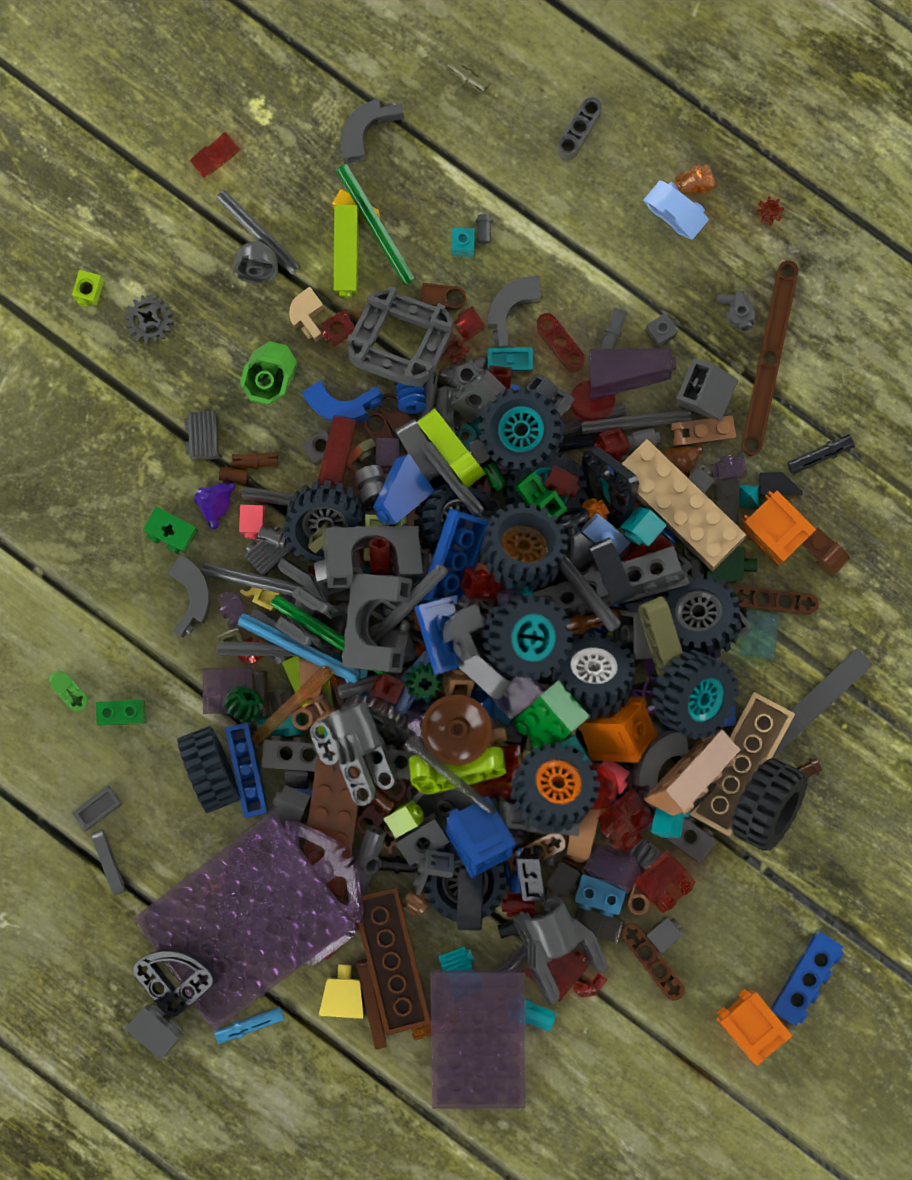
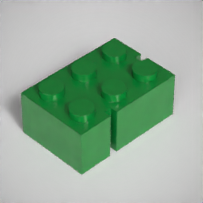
M557 681L512 722L519 733L531 739L529 742L533 749L538 747L540 750L543 744L549 743L550 748H552L555 742L560 743L583 723L589 715L564 686Z

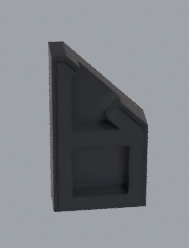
M783 472L759 473L760 496L768 495L769 491L774 494L777 490L782 496L803 495V491Z

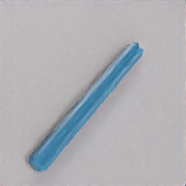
M242 614L238 620L239 626L352 683H356L360 677L361 672L359 670L342 667L341 661L311 646L307 647L287 634L247 614Z

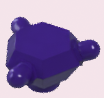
M233 482L220 483L205 488L201 487L195 494L194 501L206 521H208L211 529L218 528V519L225 515L231 502L230 493L235 490Z

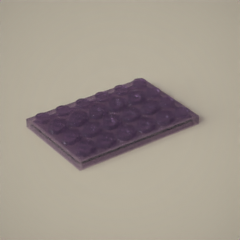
M431 970L432 1109L525 1108L524 970Z

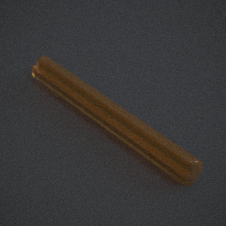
M324 665L251 735V740L256 745L262 743L333 675L330 667Z

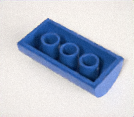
M449 509L428 574L438 564L443 565L448 572L423 598L424 600L433 602L457 595V603H459L458 599L467 594L489 521L461 511Z

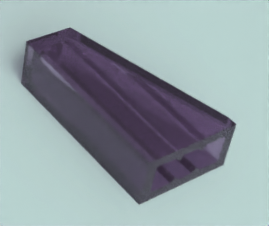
M671 348L590 349V399H598L670 380L672 370H676V357H672Z

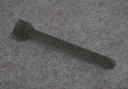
M413 734L402 747L409 754L419 755L489 815L496 813V808L427 751L416 734Z

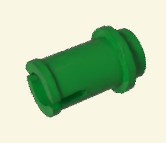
M494 460L488 462V466L485 464L481 468L492 484L490 487L498 491L507 485V478L502 476Z

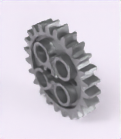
M360 694L357 697L354 695L351 698L348 697L342 708L363 701L367 702L377 731L387 745L392 743L395 746L398 744L403 746L404 743L407 744L410 741L414 732V727L411 726L412 722L406 720L407 716L400 715L401 711L394 710L393 705L388 706L385 701L379 702L375 697L372 700L369 696L365 695V697H362Z

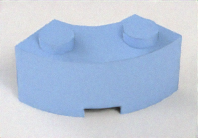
M660 180L643 200L654 215L667 222L679 235L691 240L709 221L703 213L705 209L699 203H693L680 192L679 187L672 182L667 184Z

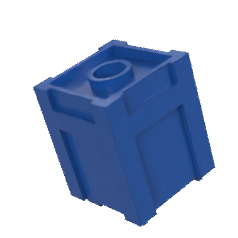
M482 796L477 797L473 800L475 804L461 811L455 809L449 812L450 816L447 817L446 823L447 828L444 829L445 834L471 878L511 858L513 847L516 846V842L488 796L482 798Z

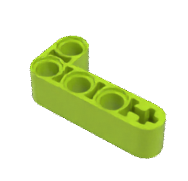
M435 408L417 421L418 425L467 488L486 474Z
M500 747L487 748L478 759L464 765H450L441 761L433 762L427 755H415L409 759L411 783L423 794L442 792L500 777L506 773L504 752Z

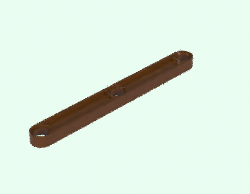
M790 260L782 262L776 274L741 443L742 451L748 456L757 455L761 451L764 442L798 277V266ZM784 266L792 267L794 275L785 277L782 274V268ZM767 352L774 353L776 356L775 363H766L764 361V354ZM749 439L756 440L758 449L749 451L746 448V441Z

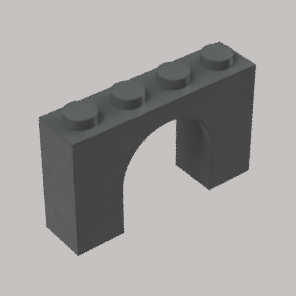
M335 526L325 528L323 545L328 588L351 587L353 579L351 557L355 552L363 548L383 550L394 561L396 577L412 579V586H417L421 582L423 569L417 526H356L353 528Z
M353 573L350 601L347 608L348 618L345 629L344 651L342 653V667L402 673L404 650L380 647L375 644L369 635L368 621L373 609L382 602L410 603L412 579Z

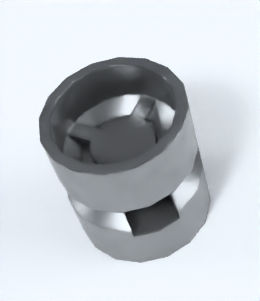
M378 465L366 466L354 474L355 483L361 493L362 503L367 508H373L386 480L381 466Z

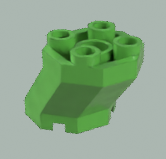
M269 341L253 351L247 365L244 366L240 384L251 402L269 406L286 395L291 381L294 380L298 362L287 345Z

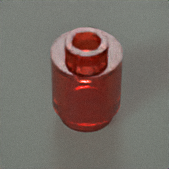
M507 894V899L502 898V912L506 913V917H513L521 911L524 913L528 912L529 916H534L535 901H523L522 894Z

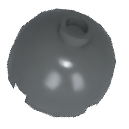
M259 241L249 242L242 245L235 253L233 273L236 272L240 280L248 283L259 284L262 283L261 279L267 278L271 281L278 273L277 256L268 245Z

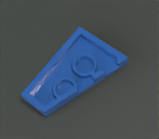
M457 595L414 607L434 675L459 668L458 656L454 650V642L444 643L443 640L444 625L455 614Z

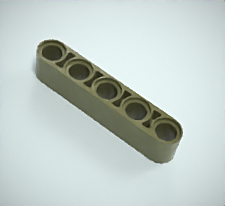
M658 597L639 605L638 611L657 674L663 677L665 673L662 670L665 665L670 667L672 665L670 660L673 657L680 659L682 648L669 606L663 597Z

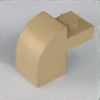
M310 287L294 298L290 305L289 315L294 329L296 330L303 325L304 327L301 330L308 340L312 338L316 343L323 337L311 319L323 311L324 307Z

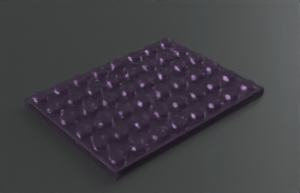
M273 812L133 918L156 951L169 948L185 950L199 956L215 970L217 974L216 983L194 1002L214 1031L356 926ZM164 961L181 985L196 972L183 963ZM205 974L197 983L201 985L207 981L208 975ZM186 986L185 991L189 997H194L195 992L193 988Z

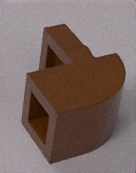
M819 527L801 544L817 559L816 563L831 577H834L850 560L847 552L837 542L830 539Z

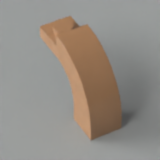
M598 789L596 793H599L597 800L580 822L579 836L570 835L567 858L577 863H590L595 836L605 804L606 790Z

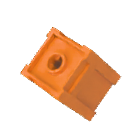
M777 490L774 494L769 491L768 495L764 497L767 501L750 517L745 515L740 520L743 523L740 529L779 566L816 529Z
M645 697L628 698V703L625 707L620 706V711L616 714L610 710L609 717L603 718L601 713L598 714L597 719H591V714H588L589 717L578 726V729L583 735L588 748L587 754L591 761L638 763L642 753L651 741H654L658 736L648 713Z
M744 989L738 994L740 999L727 1010L723 1006L717 1012L719 1016L716 1020L750 1061L758 1066L783 1043L789 1040L792 1034L757 992H754L752 989L749 991Z

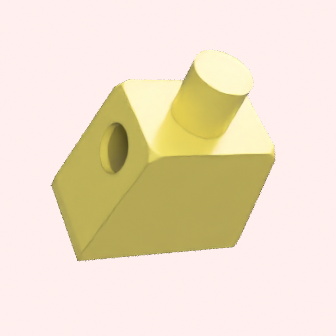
M338 964L337 978H327L319 1016L364 1018L360 979H351L352 965Z

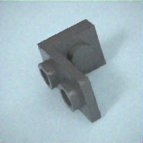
M433 850L426 851L424 858L419 859L418 872H414L412 885L416 886L415 895L421 894L428 875L452 878L454 873V854Z

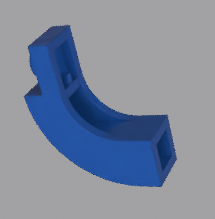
M321 381L301 392L310 407L321 418L337 425H355L371 419L367 410L376 409L385 400L377 386L351 401L334 399Z

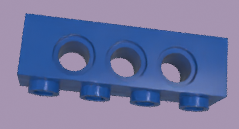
M243 723L225 727L244 818L269 813L251 725L250 723Z
M816 931L770 1008L772 1012L794 1026H797L798 1023L802 1024L808 1015L807 1007L810 1003L814 1004L820 994L817 991L822 983L826 984L832 974L829 970L833 963L837 964L842 958L844 952L841 950L844 946L823 933ZM819 953H823L826 957L825 963L821 966L815 964V956ZM807 973H811L814 977L813 983L809 986H805L803 983V977ZM800 993L802 1002L797 1006H793L791 1003L792 995Z

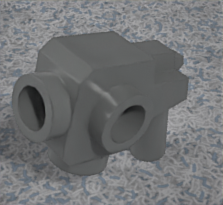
M744 291L736 292V295L718 294L717 303L731 305L729 307L730 311L725 312L728 325L733 324V327L741 332L751 330L756 323V319L748 295H745Z

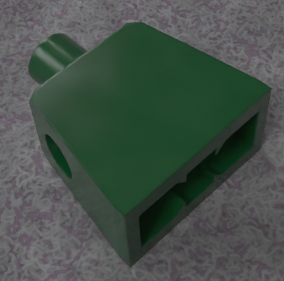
M738 546L713 572L705 565V579H708L709 575L716 576L717 583L721 579L726 584L741 582L744 578V572H757V559L744 558L745 548Z

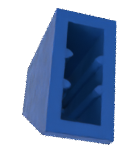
M410 454L400 456L395 460L373 506L377 512L378 519L386 526L399 522L435 492Z

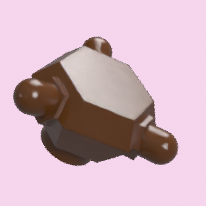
M684 445L670 447L661 453L686 477H689L690 470L694 468L699 455L703 453V448L699 445L693 448Z

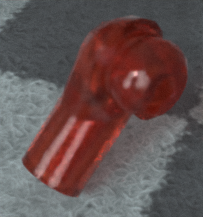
M598 973L591 983L583 984L580 981L577 982L573 990L581 998L595 996L608 979Z

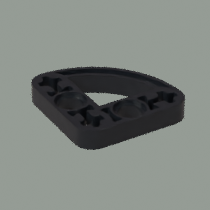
M594 446L586 450L582 456V472L584 474L582 477L583 481H586L587 484L585 489L589 499H596L597 502L603 500L609 510V513L606 514L607 521L616 529H619L632 513L639 488V480L632 471L598 446ZM608 466L612 468L614 475L610 473ZM597 475L614 487L610 504L601 490ZM620 496L624 498L626 505L622 503Z
M169 948L154 951L136 962L133 968L135 977L164 1013L170 1017H176L217 981L215 970L205 960L181 949ZM176 961L191 967L196 972L176 989L155 962ZM144 966H147L148 970L144 973L142 969ZM205 974L208 975L207 981L201 985L197 983ZM155 975L156 978L150 981L149 979ZM155 982H161L164 985L163 993L155 989ZM186 986L193 988L195 992L194 997L186 995ZM180 998L182 1002L173 1009L171 1007L172 1003Z

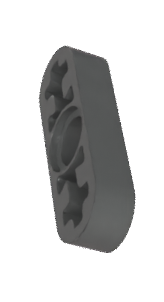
M101 829L91 833L112 893L116 896L126 892L124 881L104 830Z

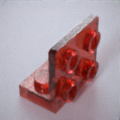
M668 850L634 881L662 914L673 909L677 904V900L683 895L689 894L696 883L686 868Z

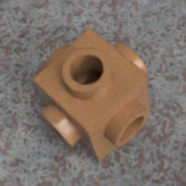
M460 668L441 674L445 679L441 684L444 687L443 690L446 696L459 694L471 697L475 682Z

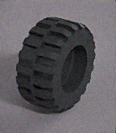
M777 758L765 760L751 776L734 810L731 829L735 837L762 851H769L776 847L791 827L805 797L808 779L804 772Z

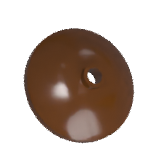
M448 695L434 702L425 713L421 729L422 738L428 751L439 761L450 765H464L475 761L486 751L492 737V723L488 712L477 700L466 695ZM456 724H460L463 727L462 732L455 731L454 727Z

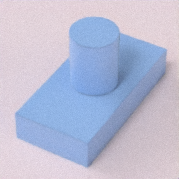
M598 513L581 528L582 532L595 543L611 537L618 555L630 544V541Z

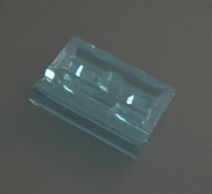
M747 610L746 619L753 629L743 635L741 655L774 660L781 614Z

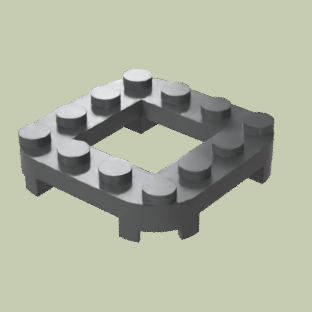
M388 287V290L371 293L367 298V305L352 335L349 334L348 336L349 361L360 369L409 386L422 387L434 374L451 338L452 318L444 305L438 303L437 307L398 294L395 287ZM388 316L428 329L415 357H412L411 360L373 347Z

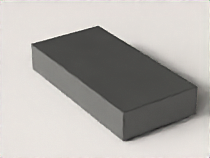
M108 785L72 814L83 829L88 831L121 806L123 802L111 786Z

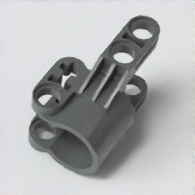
M282 557L277 565L280 571L304 586L297 585L292 596L297 599L294 605L342 635L346 627V614L331 604L329 596H324L316 582L315 576L292 561ZM253 609L250 614L251 617L287 634L307 647H310L311 644L320 649H328L332 646L331 643L288 616L281 615L279 619H276L269 613H263L257 609Z
M366 701L334 711L311 727V737L321 761L327 765H333L339 761L340 768L355 803L361 806L366 805L375 797V787L362 757L363 755L374 782L380 788L389 789L396 784L398 779L397 772L385 741L377 731ZM322 725L326 728L328 733L326 737L319 735L318 726ZM330 739L331 743L323 745L324 742ZM329 750L334 751L335 755L328 756L327 752ZM374 751H379L382 754V762H376L373 759ZM351 766L359 768V777L352 776L350 773ZM385 772L390 775V784H386L381 780L382 773ZM360 788H365L368 791V799L365 800L360 797Z
M553 893L546 896V901H543L546 916L531 919L528 912L524 913L522 911L513 916V922L523 944L528 950V966L543 998L549 1005L557 1002L560 994L546 964L550 960L570 953L579 943L588 964L593 966L597 973L601 974L609 968L595 934L573 919L562 898L556 897Z

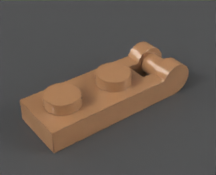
M733 415L724 416L722 421L710 418L670 424L671 431L674 433L673 447L736 438ZM682 430H688L689 437L683 438Z

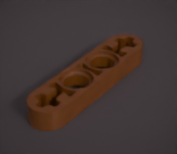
M746 586L733 588L735 594L738 591H742L744 596H750V591L754 592L752 595V605L748 604L750 599H743L739 603L740 608L810 615L819 606L818 599L808 593ZM759 593H765L768 596L769 601L767 605L762 606L757 603L756 596ZM783 595L791 599V605L788 608H783L779 604V598ZM795 596L799 597L798 602H805L809 598L810 603H813L814 606L806 610L804 605H798V610H795Z
M633 923L625 925L621 931L622 939L663 994L672 1001L681 999L685 992L682 982L642 929ZM628 928L632 930L637 929L638 932L635 935L639 941L642 937L645 939V942L638 944L635 949L632 947V945L636 944L632 938H626L628 934L626 930ZM649 946L652 949V956L649 959H642L640 957L639 951L641 947ZM660 964L664 965L666 968L665 976L662 978L654 976V967ZM670 975L673 976V979L669 981L674 986L679 985L680 987L678 988L679 994L677 996L668 994L670 988L666 983L664 986L660 984V982L667 980Z
M367 958L357 960L356 964L375 1050L386 1048L384 1028Z

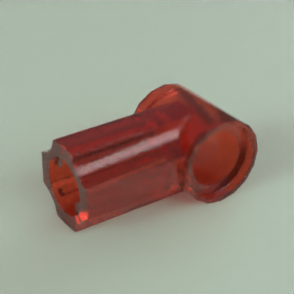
M376 536L375 539L369 542L370 575L391 576L390 541L386 540L385 537Z

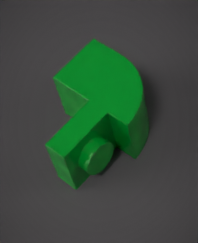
M529 472L514 485L524 500L525 508H529L530 504L537 505L536 510L541 512L542 508L549 510L547 513L548 517L554 514L557 518L567 510L556 491L546 490L535 472Z

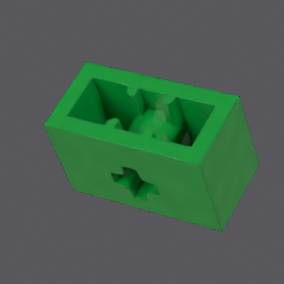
M155 506L143 531L148 534L147 539L157 544L159 541L168 544L166 548L176 554H179L180 551L186 554L198 529ZM167 528L170 530L172 528V530L175 532L174 535L169 534L167 536V534L164 532L165 529Z
M140 699L96 702V723L98 726L146 724L145 701Z

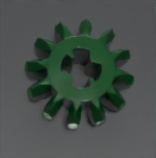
M423 661L419 662V668L412 665V672H406L405 674L406 678L409 679L404 682L405 687L409 688L408 694H415V698L418 701L422 696L425 697L426 701H429V695L431 694L437 698L438 693L436 690H443L444 688L441 684L445 680L444 676L434 675L431 662L426 667ZM423 678H427V684H422Z
M236 685L225 696L223 707L228 710V715L234 717V720L239 719L242 724L245 721L251 723L262 713L264 701L260 698L261 694L254 692V688L249 689L247 685L243 687Z

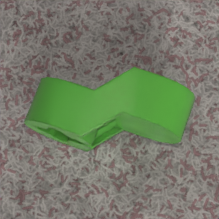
M58 670L49 676V685L71 710L81 711L87 705L86 695L67 673Z

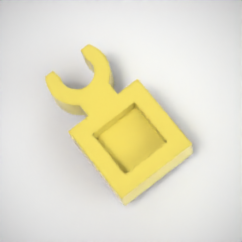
M251 587L249 591L240 590L246 597L254 596L253 603L272 612L276 609L270 604L275 595L281 597L283 595Z

